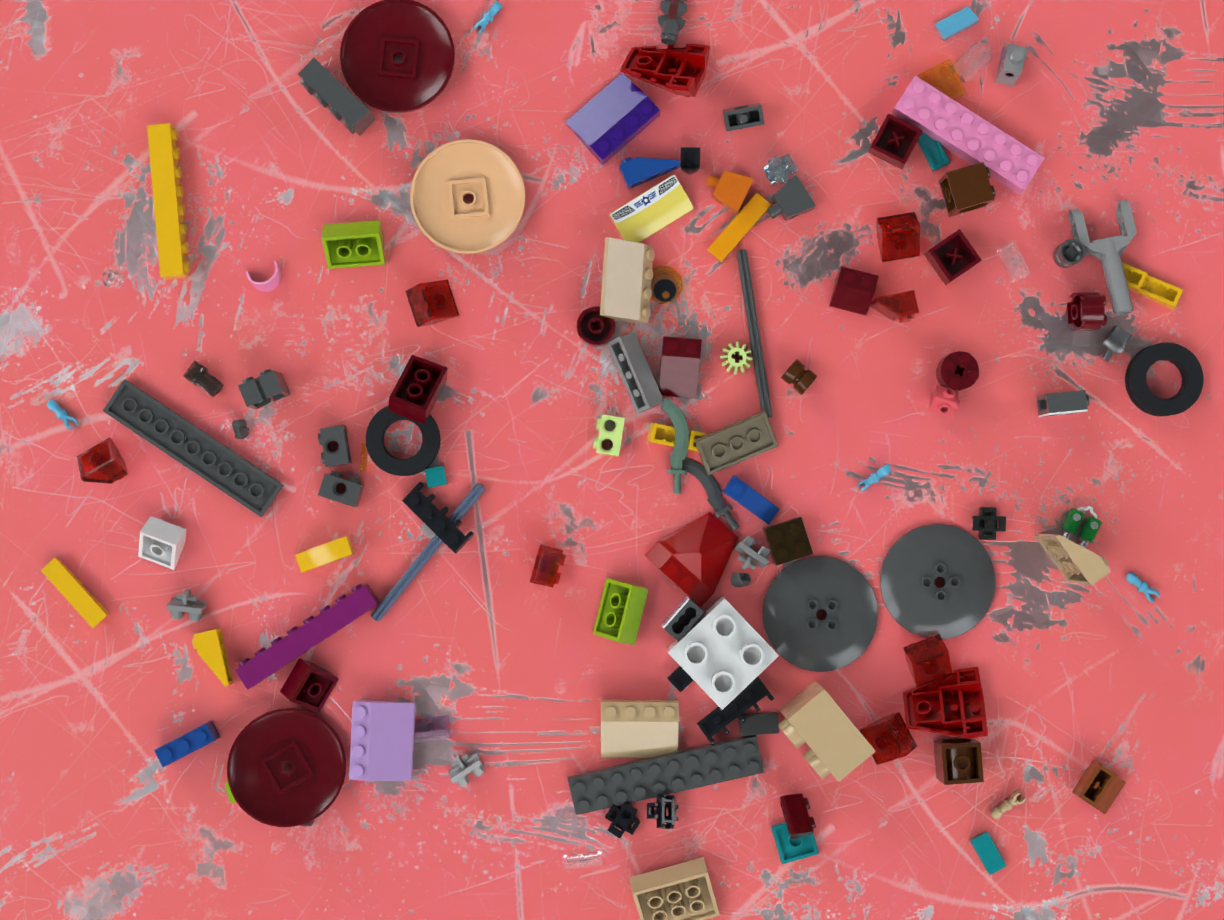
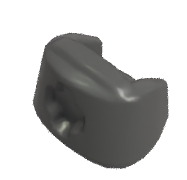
M244 419L234 420L232 427L235 438H246L249 431L246 421Z
M733 573L731 576V584L735 587L748 586L751 583L749 574Z

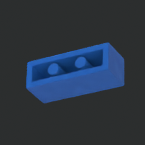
M211 720L154 751L162 767H165L219 739L220 735Z

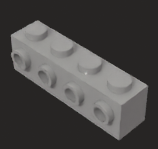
M635 332L620 336L607 343L636 413L650 410L662 404V395Z

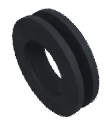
M1158 343L1142 349L1132 358L1125 374V386L1129 398L1140 410L1153 416H1170L1186 411L1199 398L1204 382L1203 370L1196 356L1187 348L1175 343ZM1159 360L1173 363L1179 369L1182 377L1179 392L1169 399L1158 398L1152 394L1147 386V372L1150 366Z
M389 405L375 414L366 431V447L370 458L380 469L393 475L411 476L424 471L433 463L440 449L441 438L436 421L429 414L425 424L388 411ZM399 420H408L415 423L422 433L423 442L420 450L416 455L408 459L393 457L387 451L384 443L386 430L391 424Z

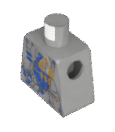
M1007 44L1002 48L995 83L1014 86L1022 73L1027 52L1026 47Z

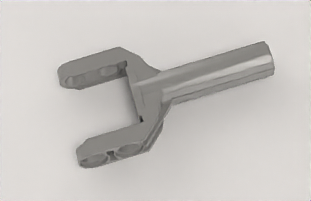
M1124 199L1117 202L1116 215L1121 235L1093 240L1091 243L1083 213L1078 208L1069 210L1068 216L1073 239L1080 241L1084 245L1086 255L1094 256L1101 260L1114 315H1124L1132 312L1134 309L1121 260V254L1137 233L1129 201Z

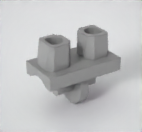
M747 536L734 548L735 551L740 553L738 560L743 563L741 569L745 570L748 566L754 570L756 565L763 569L769 563L767 559L771 551L764 546L758 552L752 550L756 541L750 536Z
M185 589L184 594H177L176 598H171L166 610H170L172 619H182L184 612H188L189 620L198 622L206 608L207 601L197 600V596L191 595L190 589Z
M478 752L470 757L468 754L462 757L458 753L455 754L454 758L456 761L451 764L452 769L448 771L451 782L453 784L456 782L461 787L469 783L470 780L467 774L471 771L476 777L485 772Z

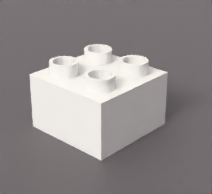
M722 596L704 612L679 642L675 640L667 648L668 654L722 710L779 656Z

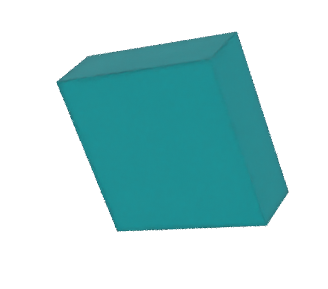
M444 466L424 469L428 488L447 484Z

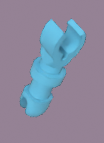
M496 1L488 12L482 15L483 18L474 26V31L481 27L477 34L482 33L486 25L493 21V17L503 5Z
M55 400L47 402V407L57 414L56 417L59 420L62 419L65 426L69 430L73 431L69 427L68 420L74 421L76 425H79L78 421L70 417L68 412L62 409Z
M886 464L876 473L872 472L866 480L859 482L857 487L864 484L865 486L860 491L868 489L873 483L877 484L880 478L891 473L892 469Z
M1130 572L1127 574L1126 580L1131 585L1134 584L1139 592H1144L1150 602L1154 603L1155 598L1151 597L1150 594H1156L1160 598V592L1157 589L1149 587L1145 581L1142 582L1135 573Z

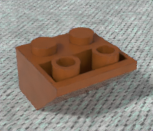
M1093 760L1072 793L1103 814H1106L1126 782Z

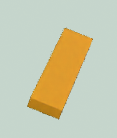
M756 193L707 251L722 263L771 204Z

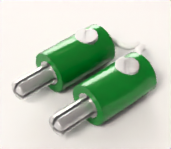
M1091 506L1087 508L1080 507L1077 510L1071 508L1062 527V530L1065 531L1063 537L1069 539L1071 534H1076L1084 517V513L1080 510L1087 511L1090 509V513L1094 515V518L1088 517L1079 536L1082 539L1080 546L1084 548L1087 547L1088 543H1093L1102 524L1097 519V515L1093 512V507Z

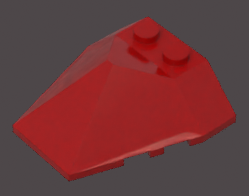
M686 44V47L674 48V45H668L667 49H656V46L632 47L620 71L673 94L695 97L706 75L710 46Z
M708 512L657 541L644 556L702 607L714 594L738 537L711 512Z
M978 667L955 670L949 676L944 678L941 676L936 678L937 681L928 685L922 684L903 693L907 729L961 738L988 736L984 696Z

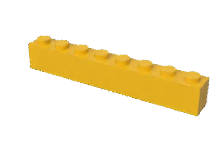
M170 123L147 125L160 277L165 280L189 278L188 272H190L191 268L186 253H189L188 243L185 242L187 226L183 222L185 206L181 200V197L184 196L182 185H180L182 170L178 166L180 150L176 145V140L179 139L178 131Z

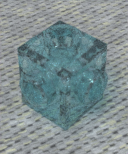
M790 154L780 158L778 155L768 160L769 164L763 168L766 177L772 185L776 183L782 185L791 179L790 177L798 171Z

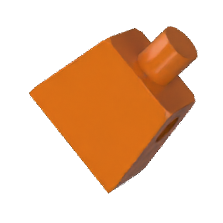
M724 170L721 178L709 174L705 185L715 189L712 199L737 215L754 179Z

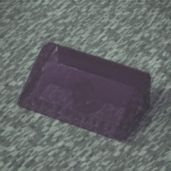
M449 715L415 719L414 743L452 738Z

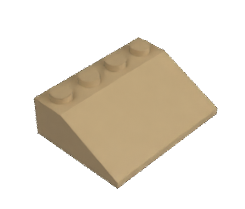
M605 237L600 306L601 316L626 323H648L651 314L649 307L652 296L651 279L653 278L654 247L643 243Z
M1035 535L1070 583L1092 586L1111 572L1108 568L1109 563L1103 556L1100 557L1096 553L1061 535Z
M601 699V758H652L678 752V700Z
M704 857L629 878L640 920H705L720 916Z

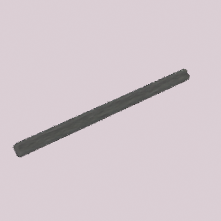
M742 249L737 251V260L761 412L765 411L768 418H771L773 415L747 250Z

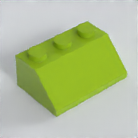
M381 220L323 225L321 238L328 269L385 265Z
M606 578L593 634L619 643L635 645L649 589Z

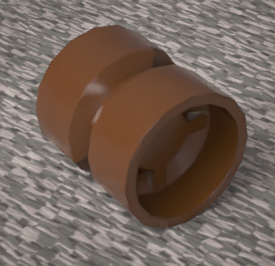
M796 359L782 375L781 379L787 384L793 383V388L802 395L817 378V375L810 370L805 371V365Z

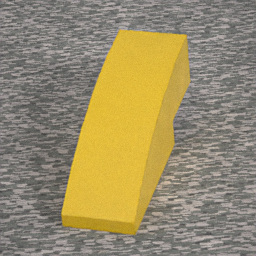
M344 536L295 556L301 573L353 555L355 552L349 536Z

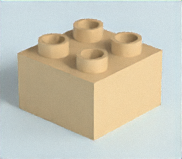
M816 681L809 684L779 709L785 719L778 726L797 749L805 742L810 749L803 756L822 780L831 773L840 782L876 752L827 691Z

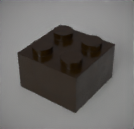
M802 517L762 528L774 565L777 566L813 554Z

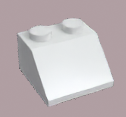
M150 516L140 531L138 557L174 570L185 544L186 529Z

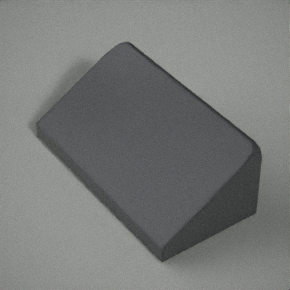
M777 712L741 714L745 720L743 723L739 720L741 736L779 733Z

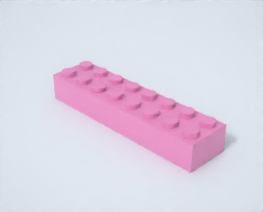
M914 76L891 112L897 118L923 130L922 134L925 133L931 139L940 142L944 148L969 164L975 165L984 162L985 167L989 169L991 178L1018 195L1025 190L1045 159L917 76Z

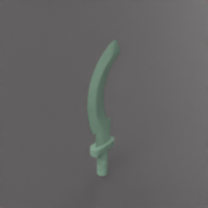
M665 398L661 409L670 417L675 429V446L673 453H670L671 469H667L668 474H674V494H681V474L687 475V470H682V460L686 458L688 452L689 429L686 418L680 408L674 402Z

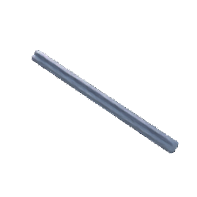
M476 483L448 519L453 524L458 519L461 520L485 491V487L480 483ZM437 535L432 538L371 614L375 621L378 622L383 618L443 543Z

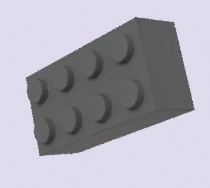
M315 58L298 73L301 78L300 83L304 86V89L309 94H314L318 99L317 101L324 108L328 106V110L338 121L342 119L341 122L352 134L356 132L360 136L375 121L371 111Z

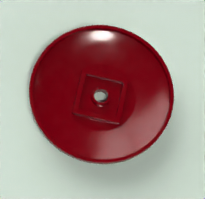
M382 0L363 9L351 21L341 42L340 63L349 87L364 103L384 112L406 113L428 105L443 92L453 73L455 49L453 39L446 24L432 9L413 0ZM397 54L404 56V60L400 63L394 61V56Z
M289 708L267 712L246 725L235 739L227 763L228 784L238 805L255 820L275 827L302 825L322 815L338 797L346 774L345 752L333 728L315 714ZM286 762L293 765V770L288 774L283 773L281 770L282 765Z

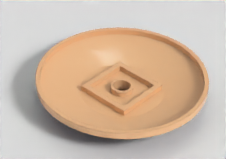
M457 140L438 147L419 165L412 180L410 203L417 225L430 241L453 253L478 254L499 246L515 231L525 207V188L517 166L502 150L492 144L479 140ZM466 194L474 196L472 203L467 204L463 201Z

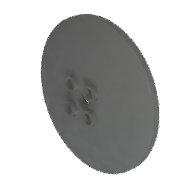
M925 525L901 536L888 551L880 573V590L888 612L904 629L917 636L929 639H949L962 635L974 628L988 612L995 593V571L991 558L985 548L966 531L949 525ZM941 576L944 579V585L938 588L935 585V579Z
M817 556L804 558L784 568L770 584L763 603L764 629L773 648L789 663L809 671L827 672L849 665L860 657L870 645L877 627L878 607L870 584L853 566L831 557ZM819 609H824L827 613L826 618L823 620H819L816 617V612Z

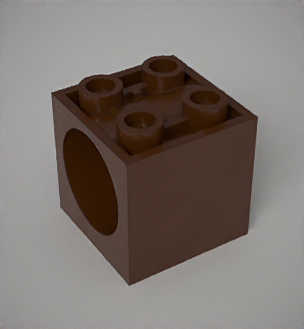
M984 162L947 172L939 180L949 217L986 207L994 200L995 189L993 185H990V172L988 167H985Z
M974 738L934 740L936 778L941 783L952 785L984 782L981 743Z

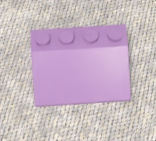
M370 699L353 701L350 780H412L416 703Z

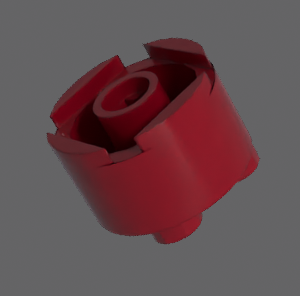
M1098 292L1072 293L1069 298H1072V300L1067 302L1066 317L1068 324L1073 326V328H1070L1072 331H1097L1101 326L1106 325L1105 295H1100Z
M599 306L591 307L579 315L577 332L580 339L586 345L602 347L612 340L615 333V321L612 318L601 316ZM597 323H599V327L601 329L593 331V327L591 325H596Z
M962 351L953 352L940 360L936 369V377L941 386L961 391L971 387L979 378V366L976 359L970 353ZM960 369L959 374H955L954 371Z

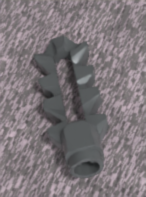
M671 0L661 1L660 9L664 15L658 16V23L661 27L660 36L662 43L667 45H674L676 43L678 32L685 26V20L681 16L687 12V5L684 4L687 0H679L676 21L672 18L668 19Z

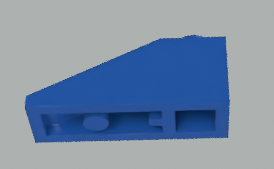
M632 157L621 161L622 164L619 165V170L629 190L679 169L681 163L680 160L638 157L632 159Z
M735 476L731 477L722 490L725 495L768 525L779 511L778 507Z

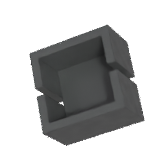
M271 369L261 372V376L258 378H246L242 380V384L238 385L246 406L252 409H258L270 404V397L277 401L291 395L282 373L274 370L271 371Z

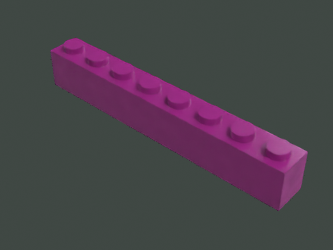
M357 585L351 589L352 594L347 597L344 594L336 599L337 604L332 607L327 605L319 610L321 614L314 618L312 615L303 621L305 625L300 628L297 626L287 631L288 636L285 638L278 637L271 642L272 646L268 649L263 647L255 652L256 657L249 660V658L241 661L238 664L240 667L235 671L247 690L380 604L369 585Z

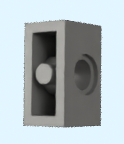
M760 103L722 110L726 131L764 125L762 105Z
M340 425L320 429L318 440L319 444L323 445V452L321 453L322 463L326 464V467L352 464L346 426ZM336 441L339 446L338 450L332 452L330 444Z
M331 471V474L325 473L318 496L352 507H358L364 485L360 484L361 480L352 477L346 480L342 478V474ZM341 483L346 485V491L343 494H340L337 489Z

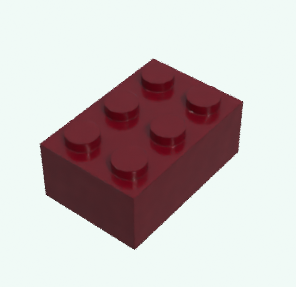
M411 355L389 397L388 411L425 424L446 383L448 368Z

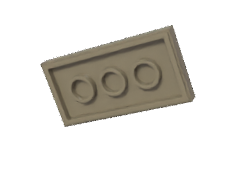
M765 411L694 440L708 476L778 447Z

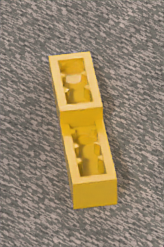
M1122 262L1128 289L1174 310L1183 289L1147 275V272Z
M650 423L646 442L674 447L675 429L671 426ZM689 430L688 450L698 452L694 440L707 434Z
M54 557L41 569L43 574L92 628L110 613L82 586L83 583L57 557Z

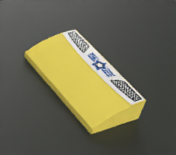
M674 174L609 214V217L623 240L640 243L694 208Z

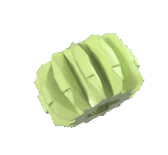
M737 341L735 348L732 343L728 344L730 350L723 348L722 351L727 355H721L720 359H726L721 365H729L726 369L727 372L734 368L733 373L737 374L739 368L740 372L744 373L745 369L743 366L750 368L751 365L746 361H752L753 357L747 356L752 352L751 350L744 351L747 346L746 344L739 348L740 343ZM735 353L738 354V357H741V360H739L738 363H736L735 359H732L731 357L734 356Z

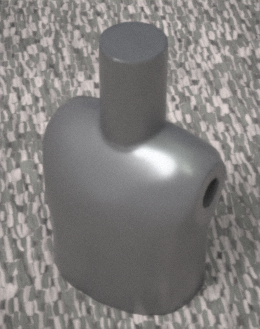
M1113 326L1111 332L1102 343L1107 350L1101 359L1108 362L1113 353L1122 354L1132 335L1118 326Z

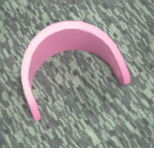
M275 261L276 270L274 275L265 282L253 281L249 271H246L247 278L251 284L262 292L274 290L281 281V270L277 261Z

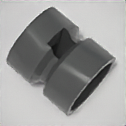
M1067 240L1054 250V262L1059 267L1069 268L1082 261L1085 256V247L1078 240Z

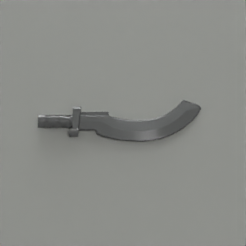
M688 458L682 460V470H687L688 473L695 476L703 485L708 495L707 501L717 512L714 514L716 518L722 515L733 531L740 527L728 511L729 509L732 510L733 507L731 505L726 506L721 500L722 493L712 475L708 476L704 466Z

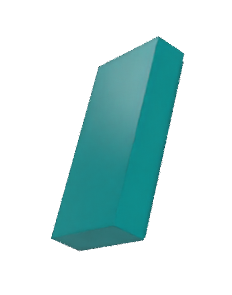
M925 133L922 134L917 143L932 172L950 164V160L941 143L931 139Z
M987 831L969 840L989 875L1007 866Z

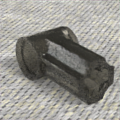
M195 360L183 374V377L196 386L198 385L212 397H215L224 385L211 375L208 369Z

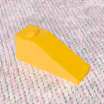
M221 628L193 634V647L195 650L197 649L199 656L225 687L234 684Z

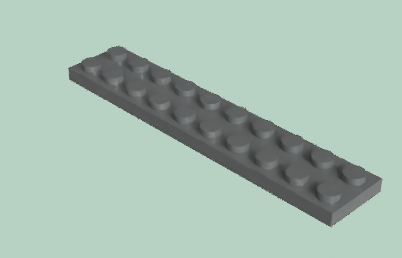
M124 379L103 409V412L260 517L265 515L284 487L283 484L128 380Z
M749 735L718 742L714 745L709 744L568 776V783L575 813L580 815L610 808L612 805H623L625 802L632 803L654 798L658 794L668 795L764 773L757 737L756 735Z

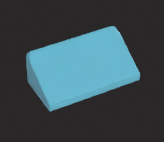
M967 6L934 25L942 40L945 41L976 24L979 18Z

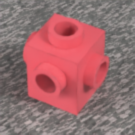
M936 385L930 397L928 410L939 415L951 417L953 411H957L960 405L958 391Z

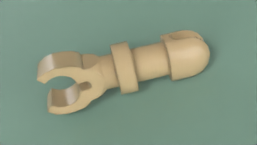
M1016 790L1011 794L1009 800L1006 801L1005 799L1002 801L1003 804L993 808L990 814L994 819H998L1007 810L1011 811L1013 806L1024 803L1026 798L1021 796L1020 799H1016L1018 795H1021L1020 790Z

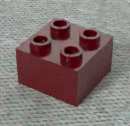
M887 114L870 146L869 154L903 170L923 130L891 114Z
M960 229L924 254L945 285L982 261Z

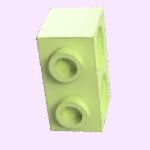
M602 414V418L597 419L596 430L600 431L599 437L594 438L593 448L597 449L596 453L619 457L625 418ZM607 421H613L616 424L613 431L605 429L604 425ZM606 439L613 443L610 450H604L601 446L602 442Z

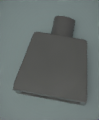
M795 175L772 196L771 199L774 205L768 208L767 212L772 219L781 214L784 220L787 221L813 210L816 205L798 176Z

